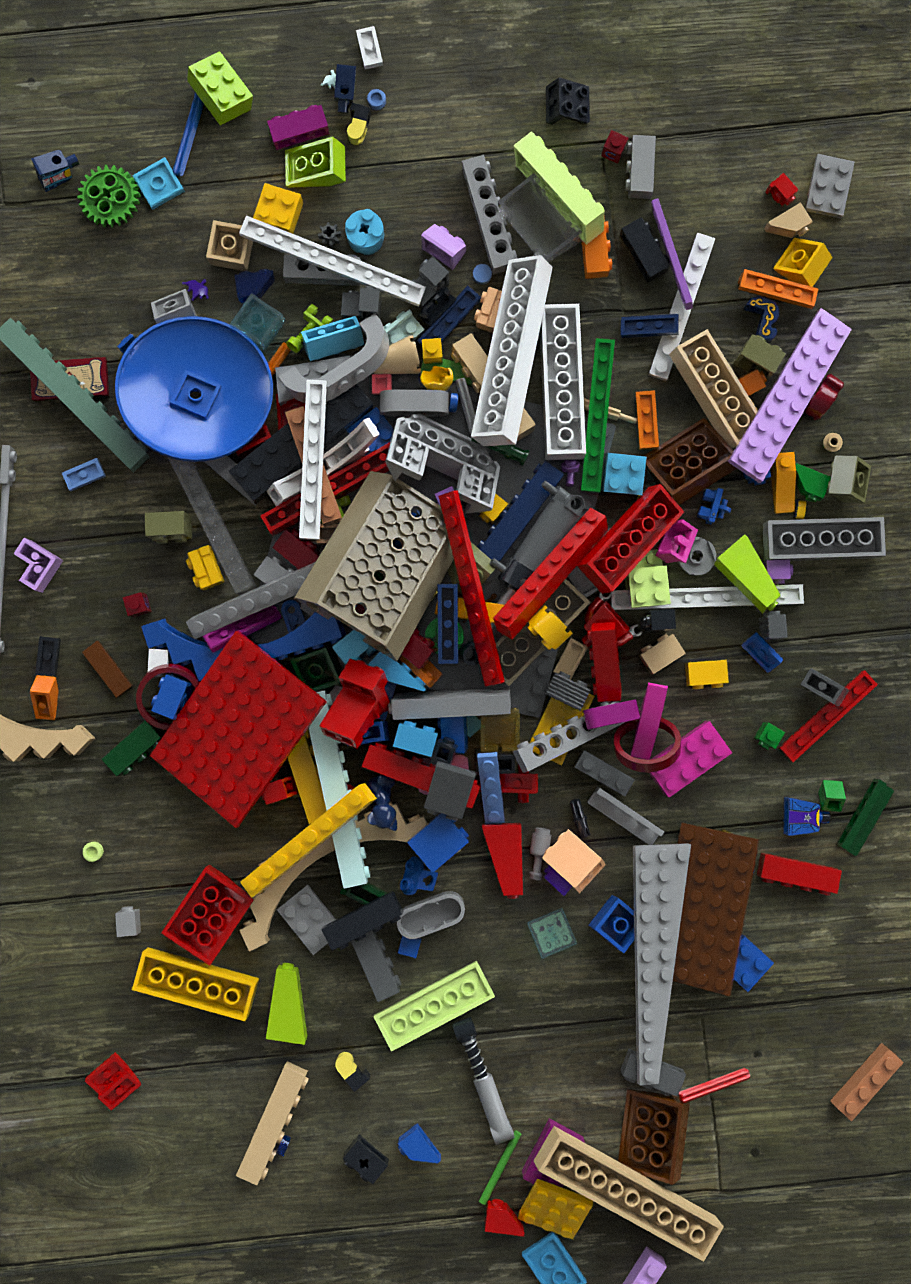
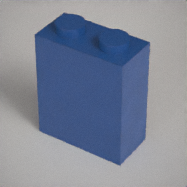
M443 813L437 815L407 842L432 873L469 843L467 839L469 835L464 828H458L454 823L456 821L447 819L446 814Z

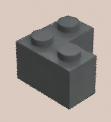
M433 256L429 260L426 259L419 267L420 276L416 280H412V282L426 287L419 305L421 309L434 299L441 288L444 289L449 285V271Z
M366 286L365 288H360V294L358 291L353 290L348 291V293L343 292L342 320L356 316L358 322H362L374 313L380 319L382 306L380 289H376L374 286Z

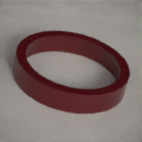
M164 664L151 669L142 678L136 693V704L141 716L152 726L163 730H168L172 723L159 721L146 711L142 703V692L150 679L162 673L182 675L196 689L200 683L197 676L188 668L177 664Z
M661 718L659 728L670 733L675 739V744L670 752L656 759L644 760L632 757L620 746L621 738L629 731L636 729L639 719L627 721L616 730L614 735L615 755L625 767L638 772L661 771L670 767L680 756V732L673 723L664 718Z

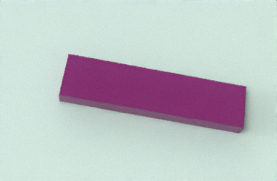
M271 605L204 635L203 638L213 653L225 647L235 631H240L243 635L247 636L282 617L275 605Z

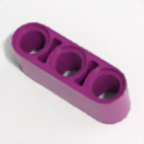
M636 699L583 710L587 730L641 719Z

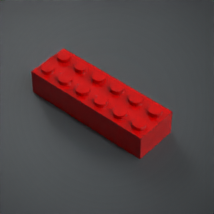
M661 484L648 487L578 563V568L602 594L613 592L680 518L684 511Z
M380 742L370 744L362 767L429 792L436 765L432 763L430 765L423 763L424 759L414 755L412 758L405 756L406 752L396 748L391 751L387 749L388 745ZM474 779L466 807L471 809L480 789L477 779Z

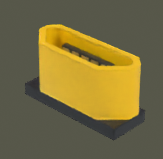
M797 499L795 500L793 518L804 519L806 501Z

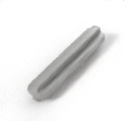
M460 378L456 380V386L469 433L471 434L475 412L466 379Z

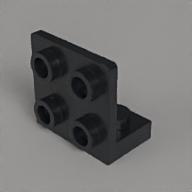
M560 77L547 85L546 123L553 125L560 119L567 118L588 124L590 122L589 86Z

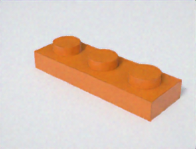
M655 390L636 392L639 450L659 448Z

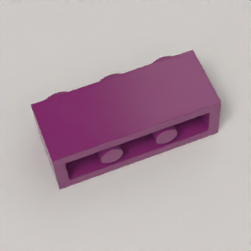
M312 105L305 110L292 111L289 115L275 116L267 121L276 150L330 134L322 105Z

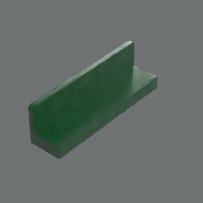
M873 779L837 841V846L854 856L858 855L894 793V790L886 785L887 783L880 779Z

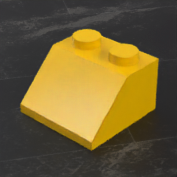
M794 238L773 269L792 282L813 287L833 257L824 243Z

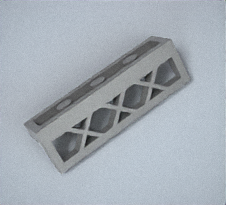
M598 786L587 801L588 804L649 845H653L657 837L662 836L664 833L660 828Z

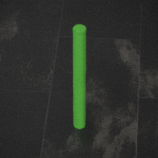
M514 1131L515 1138L509 1141L479 1200L481 1204L486 1205L522 1135L520 1132Z

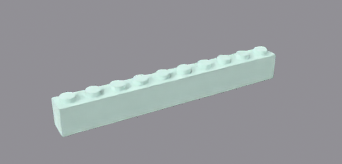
M324 690L316 692L327 702L309 726V732L326 810H328L352 790H348L346 783L349 782L348 771L343 769L342 763L345 762L343 751H339L338 746L341 742L325 736L319 727L329 711L330 705L333 704L331 694H327V691ZM357 815L332 835L344 889L367 884L368 878H370L369 867L364 865L363 860L366 858L365 849L360 846L359 839H362L360 827L356 828L355 820H358Z

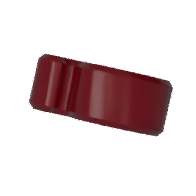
M828 374L809 401L804 413L815 421L820 420L836 400L838 393L844 386V382L834 375Z

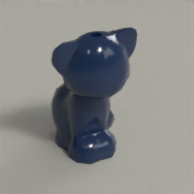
M380 775L367 781L368 788L377 798L372 802L377 805L372 808L371 813L367 816V821L370 825H375L381 829L397 830L396 810L389 805L391 801V788L395 785V779Z

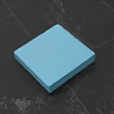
M165 157L132 175L152 210L185 192Z

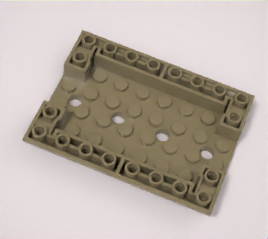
M370 471L294 599L328 620L333 616L364 635L363 641L394 661H398L437 591L438 584L442 582L454 560L441 506L397 478L394 481L393 476L390 474ZM411 509H417L420 512V517H414L411 514ZM393 540H399L402 544V548H395L393 546ZM374 573H382L383 581L376 580ZM357 604L364 607V614L356 612L355 606Z

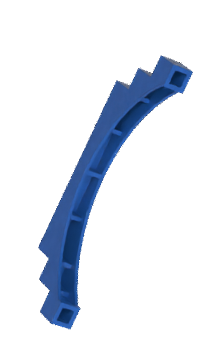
M314 612L307 621L284 637L257 646L278 661L287 658V654L294 652V655L306 652L305 648L312 647V650L323 647L324 642L330 641V644L337 643L341 640V637L346 635L343 623L332 616L328 620ZM166 619L141 626L148 648L155 646L156 649L167 646L173 664L180 663L181 666L193 664L198 681L204 678L223 650L221 648L212 653L206 642L194 639L167 624Z

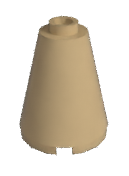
M413 335L389 345L384 362L374 374L421 373V368L417 369L420 362L415 341L411 342L414 338Z

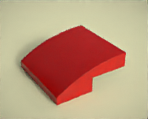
M116 1052L85 1078V1082L98 1093V1099L111 1111L141 1086L137 1076Z

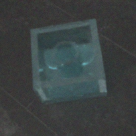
M251 293L230 323V326L252 340L259 349L265 352L286 320L282 313Z

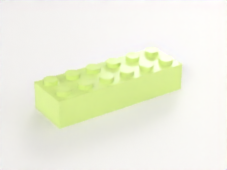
M531 131L514 144L516 167L582 241L588 244L604 231L605 222L603 206L592 199L593 197L589 190H584L578 178L572 176L568 172L567 166L557 160L555 153L545 147L540 136L536 137Z

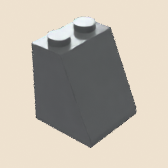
M437 761L424 805L427 813L438 815L440 812L446 814L447 819L457 821L458 818L462 819L476 772Z

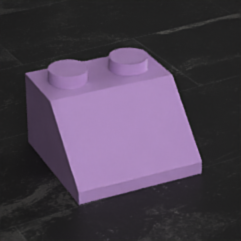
M434 224L421 235L422 249L452 270L466 252L465 242L457 236L453 237L450 235L449 231L443 226L439 227Z

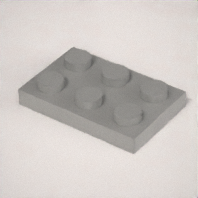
M817 154L805 210L842 218L855 162Z
M306 885L279 907L277 911L314 955L328 944L321 929L336 919L311 887Z

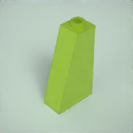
M744 534L717 558L714 565L762 613L767 609L772 611L779 604L777 600L781 595L749 538Z
M282 963L276 969L266 1039L305 1045L307 1030L299 969L294 967V964Z

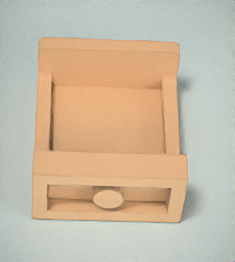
M569 829L558 837L557 842L549 847L542 857L579 894L606 865L600 856Z

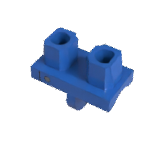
M724 489L704 490L702 500L711 502L710 508L701 506L697 517L706 520L705 524L711 525L714 523L718 511V518L723 519L724 513L731 512V508L727 507L728 500L722 499V503L719 505Z

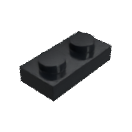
M39 637L36 675L57 676L60 638Z

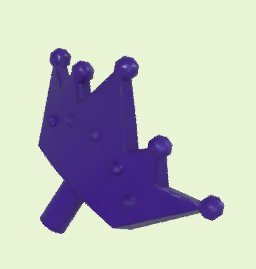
M205 279L201 283L196 280L182 282V285L189 286L188 292L193 290L192 301L200 296V299L206 296V299H209L208 288L204 286L207 282Z

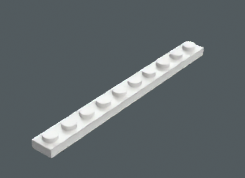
M249 216L245 217L239 232L240 236L365 286H374L376 289H380V292L418 307L426 290L425 286Z
M803 584L775 585L781 595L777 600L778 605L804 604ZM737 587L669 589L670 605L631 608L629 590L611 592V607L614 610L755 606Z

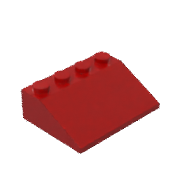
M209 864L204 868L161 934L210 966L254 899L226 875Z

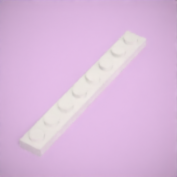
M697 233L683 272L693 303L715 238L701 233ZM677 290L669 313L679 314V335L661 337L648 375L663 381H667L673 364L669 354L679 346L691 309L686 310L684 308L679 290Z
M324 380L306 381L299 539L320 540L327 381Z

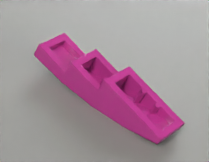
M648 682L639 712L641 719L638 720L635 730V738L631 749L632 757L650 760L668 686Z

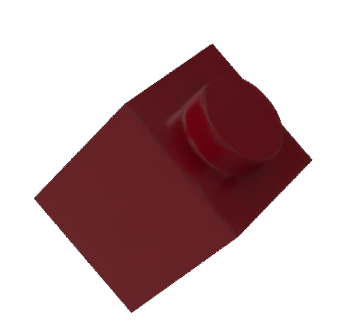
M611 130L604 144L601 156L618 164L629 138Z
M140 592L123 597L128 616L134 618L152 612L147 594Z

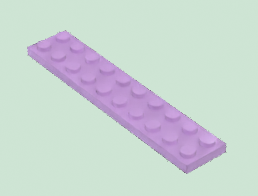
M822 308L817 311L728 460L730 464L758 483L764 480L852 330Z

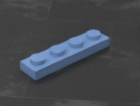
M497 752L478 753L477 759L485 824L505 823Z

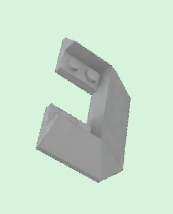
M419 413L413 414L409 418L401 417L396 420L385 461L394 481L397 480L401 473L420 481L425 465L458 480L456 490H458L460 500L467 502L465 514L491 511L493 509L500 466L497 461L493 462L488 448L472 442L471 438Z

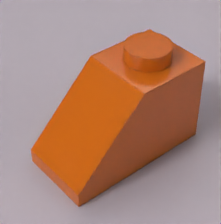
M37 675L30 695L36 719L55 720L59 692L56 677Z

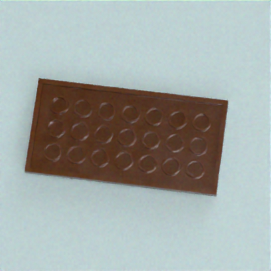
M681 823L678 844H691L673 981L726 996L731 995L760 839Z

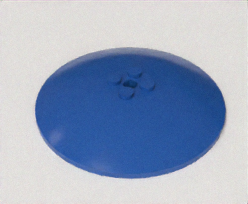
M186 316L158 323L144 331L130 344L122 356L117 369L115 394L117 405L125 424L144 445L159 454L173 459L198 462L228 456L243 448L259 433L271 410L273 380L263 353L243 332L216 319ZM192 392H199L201 397L193 399L190 395Z

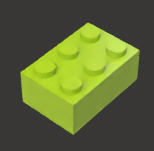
M220 51L188 67L187 82L220 126L251 110L253 95Z

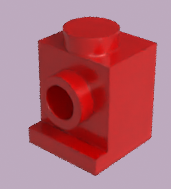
M783 173L768 186L765 193L767 195L771 193L774 201L780 203L783 207L784 205L789 206L796 199L795 194L798 188Z

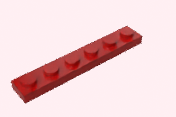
M865 670L861 671L845 686V688L849 689V692L840 706L831 702L825 704L789 737L779 749L791 762H794L878 684Z

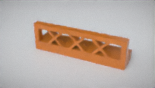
M744 269L738 281V284H740L738 290L813 309L815 306L818 288Z

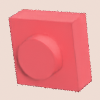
M372 374L373 395H380V392L384 390H392L391 374Z

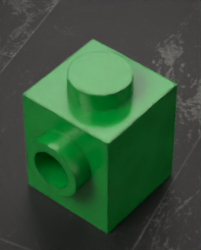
M763 722L754 739L759 741V746L767 750L769 748L776 749L785 732L769 722Z
M823 780L818 792L821 809L841 812L846 801L843 782Z

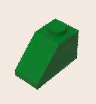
M795 463L796 485L800 494L806 496L805 499L811 502L822 500L831 477Z

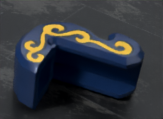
M756 296L746 303L743 310L761 314L756 335L763 337L767 343H770L777 334V328H772L771 326L778 320L779 307L775 301L767 297Z

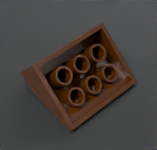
M705 418L666 441L659 448L644 455L647 457L646 468L656 484H661L678 505L737 469L728 462L734 450Z
M627 1089L618 1162L645 1177L671 1185L681 1179L690 1101L683 1103L677 1096L672 1095V1097H668L661 1093Z

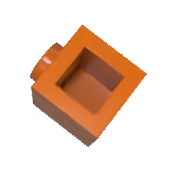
M754 369L738 378L748 396L766 387L764 382L767 379L763 371L759 372L758 369Z

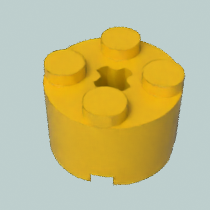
M545 605L528 621L530 625L527 628L535 636L539 634L543 638L541 642L548 650L552 648L556 650L573 633L571 631L567 633L565 631L567 626L553 612L547 613L548 607Z

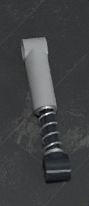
M469 1017L453 1023L456 1038L465 1047V1052H467L469 1057L468 1060H470L472 1065L471 1069L474 1070V1077L476 1079L473 1082L488 1119L495 1144L498 1145L514 1139L515 1136L510 1121L507 1119L492 1074L486 1072L487 1067L483 1064L484 1058L480 1056L481 1050L477 1047V1032L472 1018Z

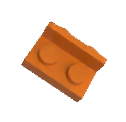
M401 656L399 658L429 688L443 675L430 661L424 668L418 669L405 657Z

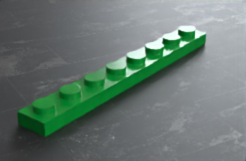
M596 338L586 432V455L584 457L581 483L582 492L600 493L615 346V340Z

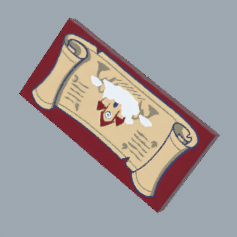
M106 357L55 360L56 363L60 361L67 368L65 372L69 376L73 374L81 382L79 386L83 390L87 388L94 397L109 396ZM30 370L32 400H58L59 398Z

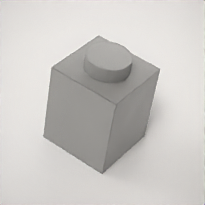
M133 906L122 907L120 911L115 913L117 937L135 936L141 932L140 909H133Z

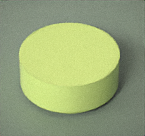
M91 842L84 846L82 853L87 861L95 862L103 856L104 850L100 843Z

